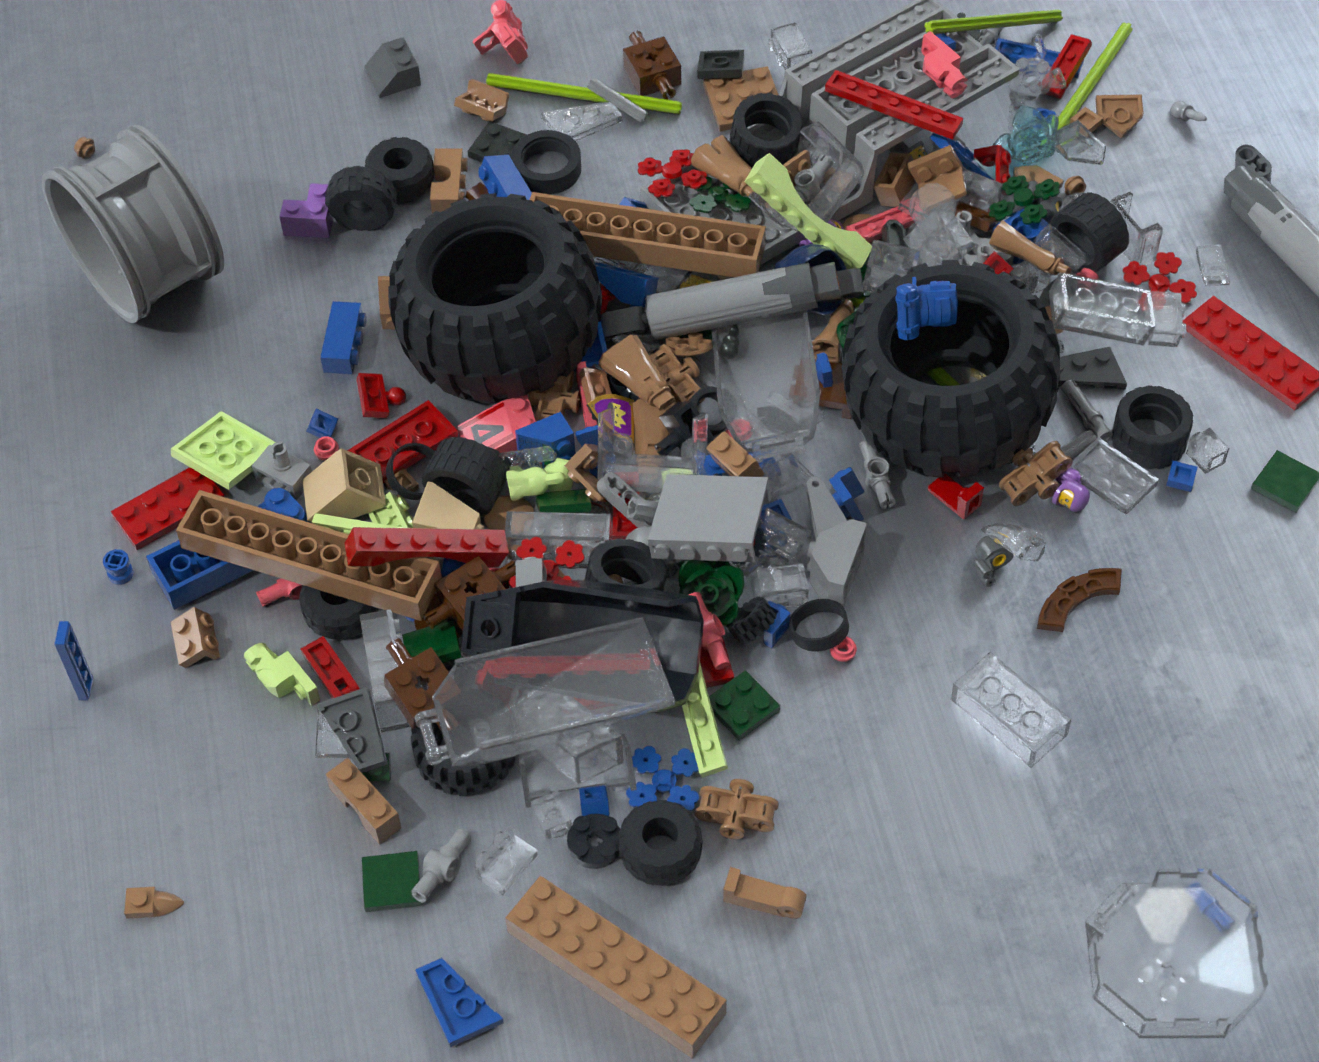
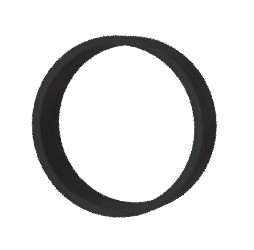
M408 443L399 447L388 460L386 477L389 485L398 495L409 500H421L423 493L409 491L397 481L393 472V461L395 456L403 451H417L431 460L435 451L424 444Z
M816 599L802 604L792 613L789 620V627L795 644L807 651L818 652L831 649L840 644L849 632L846 610L840 603L830 599ZM832 612L843 618L842 624L836 631L821 638H806L795 632L798 624L803 619L815 613Z

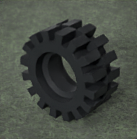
M759 596L756 599H750L749 603L745 602L739 608L735 620L726 627L738 643L743 644L745 642L746 644L750 640H755L756 636H761L764 630H768L770 628L769 625L775 622L774 619L777 616L764 597Z

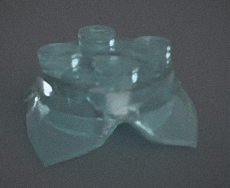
M1021 105L1012 121V133H1004L993 145L1000 144L1010 153L1011 159L1021 162L1023 166H1029L1044 158L1051 157L1055 153L1054 146L1056 144L1059 119L1054 114L1044 118L1036 108Z

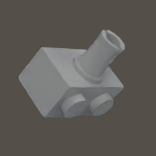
M276 442L272 446L269 445L252 465L256 481L272 489L283 488L296 501L304 492L303 479L312 472L311 465L302 458L298 459L291 456L287 452L286 444L282 445V442Z

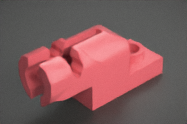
M931 31L924 34L921 53L925 56L923 63L924 74L933 80L936 86L944 88L943 92L950 98L958 97L967 87L964 82L968 81L959 70L961 57Z

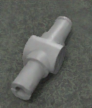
M821 154L812 168L802 170L796 174L794 178L796 186L794 188L803 202L815 200L820 196V184L825 173L833 165V160L829 156Z
M866 440L859 444V448L864 458L865 483L876 492L880 507L885 509L887 502L890 508L895 505L896 500L890 488L889 463L879 456L878 452L870 445H867Z
M458 829L447 845L442 846L440 850L431 849L427 853L423 862V877L411 891L412 896L422 903L426 902L437 885H441L444 880L451 882L456 878L460 869L459 855L471 841V836L468 832Z

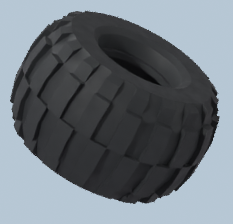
M496 193L483 194L478 199L469 201L462 199L453 202L450 208L442 212L435 211L424 219L425 224L421 228L411 231L405 239L406 242L400 248L396 261H393L389 273L388 302L390 315L405 355L419 374L430 384L435 383L444 392L464 400L472 396L474 400H479L480 403L496 404L497 399H511L524 396L532 391L539 390L542 393L555 386L554 382L557 381L558 377H567L582 361V356L586 355L589 347H592L597 336L602 308V292L594 257L579 229L571 220L567 222L560 211L539 200L534 202L527 200L523 195L510 194L507 197H497Z
M942 260V265L931 267L923 263L911 267L907 271V275L903 277L897 274L892 276L877 288V293L873 292L856 310L854 322L849 324L842 352V373L847 406L857 428L862 430L867 443L876 452H882L886 457L889 456L892 463L912 472L917 467L922 468L924 475L944 478L945 473H959L960 478L975 476L978 474L979 468L988 466L992 471L1010 462L1013 454H1016L1022 449L1026 451L1037 440L1041 426H1047L1057 402V392L1060 387V346L1053 322L1049 319L1044 304L1036 294L1032 295L1027 288L1025 289L1024 284L1004 271L1000 274H995L994 269L990 268V265L974 262L972 266L960 265L958 260ZM912 277H916L917 286L930 284L931 281H950V283H956L958 297L956 324L920 327L918 337L911 340L899 338L896 328L898 321L897 303L895 301L896 288L902 284H912ZM956 365L973 368L987 375L980 380L956 386L930 385L916 380L932 369Z

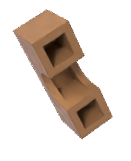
M435 148L433 163L435 181L444 182H432L430 203L432 213L435 211L442 212L450 208L451 203L465 199V192H462V189H466L467 181L464 172L468 171V159L463 157L462 148Z
M348 758L326 773L330 790L346 808L349 805L352 806L360 817L363 827L379 845L401 829L398 812Z

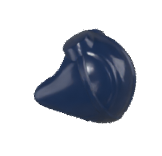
M807 244L791 251L783 260L775 263L774 269L809 262L812 267L835 262L837 272L847 270L843 260L836 252L819 244ZM842 300L832 303L819 302L818 308L801 312H812L828 316L840 306Z

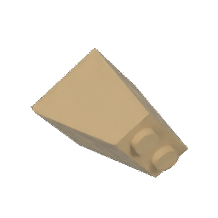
M342 448L303 479L307 520L312 522L315 513L353 519L383 508L386 505L380 464Z
M427 482L412 521L413 528L484 529L478 512L435 483Z

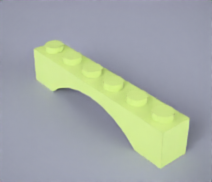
M770 153L755 163L744 181L754 192L759 194L813 244L826 246L836 252L843 260L847 269H859L863 266L873 248L870 243L856 231L836 228L815 215L796 192L787 168Z

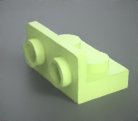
M391 492L385 495L386 505L383 508L368 513L372 523L413 528L412 521L414 517L408 512V509H410L409 504L402 496L398 498Z

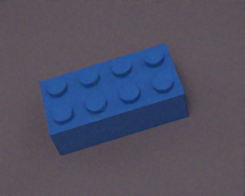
M179 540L146 556L153 576L174 610L253 571L249 568L183 549Z

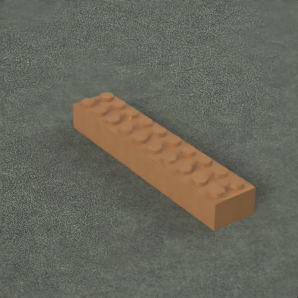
M532 192L530 200L533 202L539 200L560 211L567 222L571 220L581 232L594 257L728 277H739L759 272L765 250L766 226Z
M202 490L198 491L176 529L181 548L419 621L422 620L423 614H425L436 592L435 582L442 579L439 561L426 557L400 559L377 566H348L344 542L349 534Z

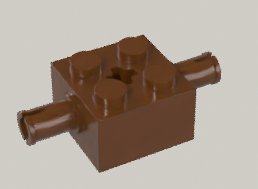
M636 31L638 37L635 32H632L629 40L633 46L623 49L624 70L639 96H646L660 91L663 99L668 100L666 93L672 99L676 95V90L673 87L682 85L681 64L664 36L646 41L641 31Z
M478 556L435 582L437 599L441 605L423 614L426 623L431 629H434L437 625L452 617L463 631L466 597L505 590L503 585L509 582L511 577L516 576L515 562L511 560L508 564L493 572Z
M400 638L394 640L395 644L391 641L385 648L389 651L398 667L384 675V686L412 729L433 718L444 737H449L451 735L449 732L454 734L460 727L447 709L460 702L461 690L432 647L412 657ZM417 687H427V690L424 691L423 688L417 689Z

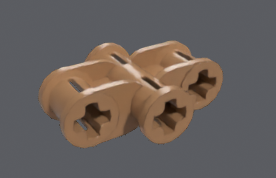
M665 344L661 345L658 351L649 355L665 378L676 403L688 401L701 389L692 379V377H698L700 372L698 366L690 357L684 359L683 363L680 364L671 349ZM705 398L701 399L698 403H702Z
M573 371L567 377H558L557 381L554 382L555 386L542 393L539 390L529 392L528 398L531 407H534V405L538 406L535 413L536 422L558 412H561L564 416L565 409L578 413L581 393L580 391L570 393L574 381Z
M1058 441L1046 444L1034 455L1031 448H1028L1026 451L1022 449L1014 455L1012 463L1019 467L1006 475L999 483V488L1007 492L1014 506L1022 505L1037 492H1039L1038 495L1042 500L1048 499L1059 488V483L1053 480L1071 467L1073 460L1060 449L1061 445Z
M733 779L729 784L731 790L713 786H704L700 789L701 801L699 807L695 810V816L704 822L723 824L719 830L722 836L734 840L742 839L745 833L743 828L760 832L773 831L775 826L773 822L774 812L778 809L779 803L776 799L769 796L751 794L754 791V785L744 779Z

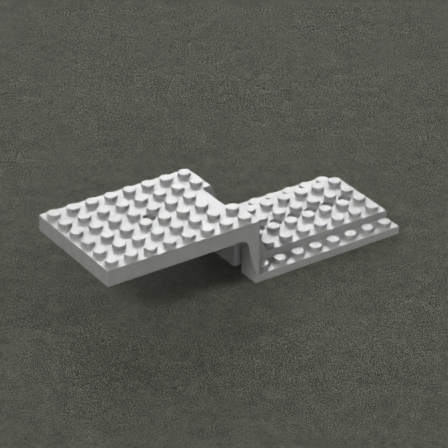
M915 0L786 69L779 95L790 100L798 108L803 123L795 156L803 150L809 151L814 148L819 134L822 132L841 149L839 172L843 175L848 173L853 181L848 198H843L837 193L826 191L824 189L825 185L822 182L820 184V196L815 200L804 203L822 220L835 219L839 221L872 202L877 155L923 130V128L826 92L825 84L835 70L952 114L1019 76L1020 69L988 43L982 46L966 31L944 33L956 41V49L953 51H957L956 53L961 57L959 70L968 79V81L964 82L967 85L964 92L956 98H950L943 92L944 88L936 86V83L924 74L923 71H919L923 70L925 57L921 53L923 35L926 34L925 23L932 20L958 18L938 0ZM757 124L748 129L751 134L762 140L774 141L785 137L779 129L768 124ZM810 155V163L812 168L817 162V160ZM692 165L689 167H681L683 173L689 172L690 170L701 171ZM707 174V177L712 178L711 188L723 187L721 181ZM661 176L656 180L664 179L665 177ZM681 176L676 179H670L671 184L675 185V190H673V194L670 197H655L654 194L650 193L648 187L653 184V181L640 188V201L644 202L647 208L651 210L766 226L765 250L760 265L797 245L802 240L807 239L779 212L762 203L760 199H751L749 209L741 212H733L731 208L725 206L724 202L717 204L716 208H713L710 213H701L693 210L689 200L696 198L697 195L706 196L709 190L696 191L684 186ZM727 189L729 195L740 194L735 190ZM716 275L720 280L729 279V278H734V277Z

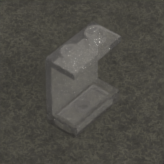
M1130 191L1114 197L1110 202L1122 214L1129 230V245H1127L1128 248L1123 254L1130 262L1136 261L1140 265H1147L1156 261L1163 228L1159 223L1144 229L1138 226L1129 215L1133 193Z

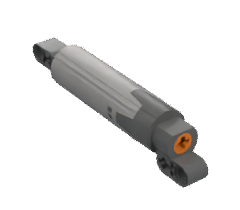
M1249 144L1239 146L1235 152V169L1224 178V193L1232 201V210L1319 298V230L1271 184V163L1254 146Z
M807 262L647 295L645 299L646 312H644V307H629L602 313L600 321L605 341L623 339L631 334L637 336L645 334L648 331L647 326L650 327L652 337L655 340H661L818 308L819 302L832 303L864 295L865 292L860 269H847L837 272L835 262L812 267Z

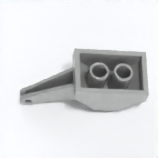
M811 477L806 483V493L816 542L811 541L807 556L810 557L806 569L810 572L809 582L820 599L834 600L844 607L864 555L867 523L854 519L847 521L825 482L820 477Z

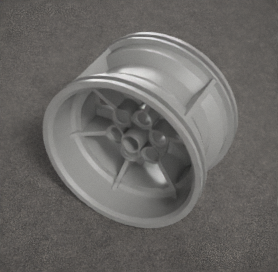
M133 124L127 127V129L120 131L117 134L116 141L110 145L109 152L86 165H75L68 169L57 166L52 171L42 175L41 184L47 206L68 249L93 287L124 320L136 323L141 318L149 315L150 306L169 291L188 280H209L223 271L224 254L204 203L176 159L159 139L146 128Z

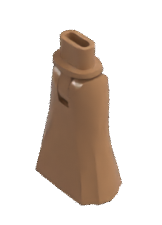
M724 135L713 139L711 146L705 143L696 148L691 159L692 166L718 179L742 196H748L750 199L759 196L744 182L752 168L740 157Z
M1002 220L995 228L989 244L996 251L1023 259L1044 273L1052 275L1059 273L1066 278L1070 275L1071 268L1064 264L1063 258H1056L1052 252L1037 246Z
M845 300L831 314L825 329L812 341V353L815 355L813 359L817 360V354L825 352L829 362L842 363L843 348L838 340L836 330L840 321L854 313L852 301Z
M629 335L602 354L599 366L650 406H656L662 411L675 401L665 378L652 361L637 335Z
M641 399L633 402L635 457L641 479L657 480L659 479V472L663 470L667 456L665 458L661 457L657 453L661 448L655 450L654 446L668 436L669 432L659 416L675 405V401L662 411L656 406H650Z

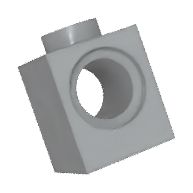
M526 557L523 560H516V587L547 581V569L542 558Z

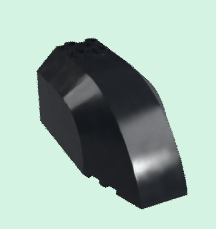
M550 580L466 597L461 651L484 664L485 656L645 654L651 660V671H642L641 675H629L625 671L616 672L612 676L601 675L599 672H589L588 676L573 675V672H567L559 677L548 676L546 673H536L534 677H523L519 675L520 673H509V678L516 679L532 691L661 712L684 705L689 697L699 672L704 620L697 596L596 581Z

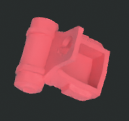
M498 0L491 6L493 23L486 31L473 40V44L481 55L495 45L501 44L518 65L528 57L526 50L528 46L522 34L523 23L516 17L509 3L505 0ZM488 37L491 38L487 45L481 46L482 40Z

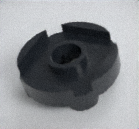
M589 814L575 818L567 834V846L571 857L573 856L581 866L590 869L604 868L615 857L618 858L620 855L618 846L620 827L616 819L602 814ZM598 836L603 841L602 843L598 842V846H592L591 841H588V839Z

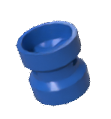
M114 549L105 554L103 565L109 580L116 585L129 582L133 577L134 571L128 554L121 549Z

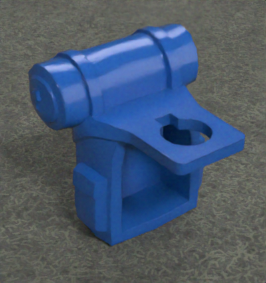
M912 277V284H902L896 288L895 301L898 314L896 328L899 338L911 340L918 337L920 327L956 324L958 306L956 283H950V281H931L930 284L917 286L916 277Z

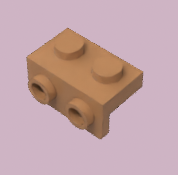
M471 79L468 82L467 92L455 98L454 106L461 108L465 113L479 115L485 121H494L506 114L509 93Z
M193 607L170 622L180 666L187 668L205 656L214 660L220 658L219 643L214 630V620L209 613Z

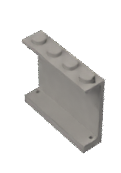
M667 474L648 536L651 558L755 562L753 542L763 503H770L771 500L768 477Z

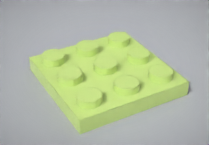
M220 411L172 447L171 456L229 490L253 471V463L269 445L272 446L276 442Z

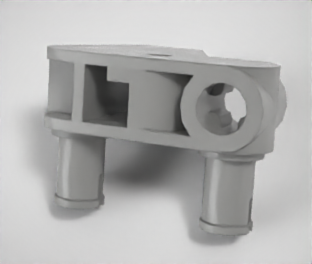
M962 211V217L961 213L958 212L956 225L945 235L947 248L954 260H958L960 265L972 266L974 262L983 264L995 251L1012 267L1014 256L996 251L989 244L991 238H978L970 226L972 219L970 212Z

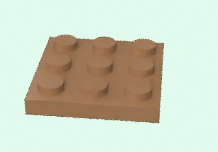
M768 66L744 70L742 78L703 79V85L719 131L731 130L735 110L740 102L747 99V97L758 93L778 95Z

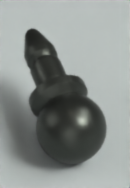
M737 324L730 327L728 335L723 338L720 345V354L726 359L735 358L739 352L740 340L738 339L739 329Z

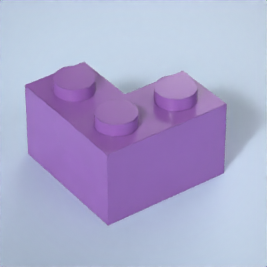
M310 183L306 201L283 199L279 216L283 236L330 238L334 217L331 216L328 207L325 205L328 184Z

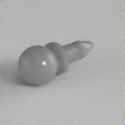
M1177 101L1171 106L1170 112L1175 118H1182L1185 121L1189 119L1196 121L1207 120L1204 114L1193 110L1191 105H1187L1183 101Z

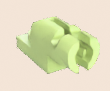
M258 643L244 653V658L247 660L245 662L253 672H256L257 678L271 694L281 698L295 690L301 700L305 698L311 706L320 701L317 686L288 651L278 656L265 643Z

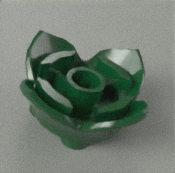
M685 560L678 577L679 594L689 595L699 592L707 610L719 618L723 627L730 625L738 615V601L744 590L742 570L731 565H723L718 569H714L708 562L703 560ZM708 593L710 596H715H713V600L705 601L704 595Z

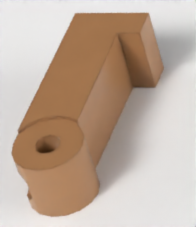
M733 867L729 869L723 889V902L789 918H800L802 916L807 898L806 893L798 888L784 887L741 874L740 869Z

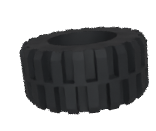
M459 688L461 690L460 702L447 709L460 727L459 729L473 728L489 736L487 743L478 751L468 755L447 753L439 747L445 737L432 718L415 729L411 727V745L420 775L424 780H429L432 787L435 789L442 787L443 793L450 795L453 794V791L458 792L459 796H467V792L474 791L476 795L483 793V788L488 787L492 789L495 787L497 780H504L509 774L508 768L511 769L513 767L515 755L517 754L515 726L509 709L504 707V703L499 698L493 700L491 693L483 691L481 694L475 688H469L468 691H462V688Z

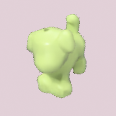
M558 457L544 469L531 467L523 470L518 465L510 466V470L506 472L511 500L516 501L524 496L541 495L547 489L550 492L571 490L573 480L568 476L569 470L564 466L569 460Z

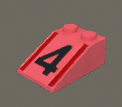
M528 395L500 401L458 425L457 430L459 437L472 439L480 444L499 451L498 456L505 459V456L508 458L518 456L515 430L536 421Z

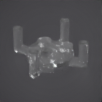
M1041 35L1033 37V42L1037 49L1035 58L1018 59L1015 65L1020 69L1019 76L1008 81V86L1011 90L1009 98L1016 112L1023 110L1026 101L1037 99L1036 96L1042 93L1045 95L1051 87L1060 89L1066 87V81L1061 69L1055 68L1052 71L1049 63L1044 61L1047 49ZM1030 76L1036 77L1035 80H1032L1031 82H1025L1026 79Z

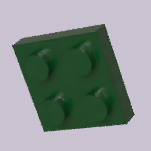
M746 670L709 696L713 714L739 741L780 711L778 702Z

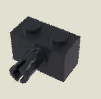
M679 402L659 416L669 435L659 443H656L654 447L655 450L661 448L657 453L663 458L677 447L684 458L700 457L707 451V446L715 438L693 402Z

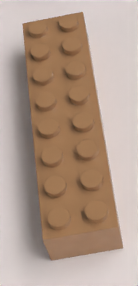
M541 875L505 917L509 934L692 1059L726 1015L727 1000Z

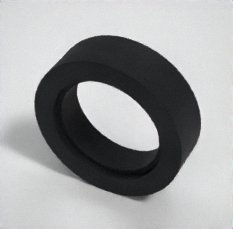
M555 130L532 132L521 138L512 151V161L531 192L549 195L563 192L572 187L581 175L580 148L572 137L563 132ZM542 151H555L563 154L569 160L563 169L548 174L533 172L525 165L530 156Z

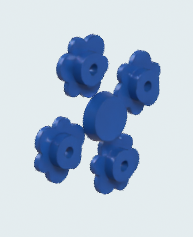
M646 746L643 749H635L634 756L630 758V766L637 768L640 774H645L646 772L655 774L652 777V784L645 785L643 782H637L635 787L627 789L626 796L629 799V805L631 807H638L649 801H657L655 795L657 790L660 793L670 792L667 801L676 802L687 810L693 811L695 803L699 801V794L696 791H691L689 785H684L682 788L675 786L677 781L675 774L691 777L693 772H699L694 752L691 753L687 748L680 749L678 755H674L671 758L673 763L672 771L667 769L658 771V763L661 761V756L656 754L654 747Z

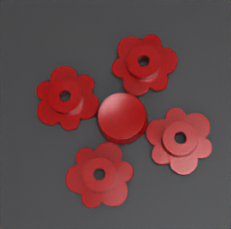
M688 149L674 150L672 156L669 157L670 162L661 166L662 162L660 160H655L651 157L638 163V174L653 177L655 174L662 173L665 177L664 179L654 180L653 184L648 187V191L654 194L655 197H670L673 194V190H675V185L671 184L670 179H676L680 176L683 180V185L690 186L692 189H698L701 185L707 183V173L704 171L690 170L683 173L681 167L692 165L693 153H690Z
M1164 252L1157 253L1154 266L1159 268L1161 274H1154L1150 277L1149 273L1146 272L1147 267L1140 265L1136 261H1131L1128 266L1123 267L1122 272L1124 273L1123 279L1125 282L1134 283L1138 286L1142 282L1149 280L1150 291H1142L1141 297L1137 300L1138 306L1144 308V311L1147 313L1152 311L1159 313L1163 310L1165 298L1160 296V294L1165 293L1168 288L1172 292L1173 299H1179L1180 302L1185 304L1189 303L1191 298L1197 296L1194 282H1186L1184 279H1179L1177 282L1170 284L1169 279L1165 276L1170 272L1172 274L1177 273L1178 268L1182 264L1181 259L1175 257L1173 252H1168L1167 254Z
M533 537L530 540H522V546L517 548L516 554L522 560L526 557L543 559V554L546 553L547 548L542 544L541 538ZM567 540L562 546L556 548V562L552 560L543 561L547 569V581L572 580L570 576H564L563 578L558 576V565H566L568 568H573L575 564L582 563L585 556L582 553L583 547L581 544L575 545L574 541ZM516 576L511 577L509 580L512 588L516 587Z

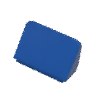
M605 785L579 789L582 816L602 814L609 817L608 795Z

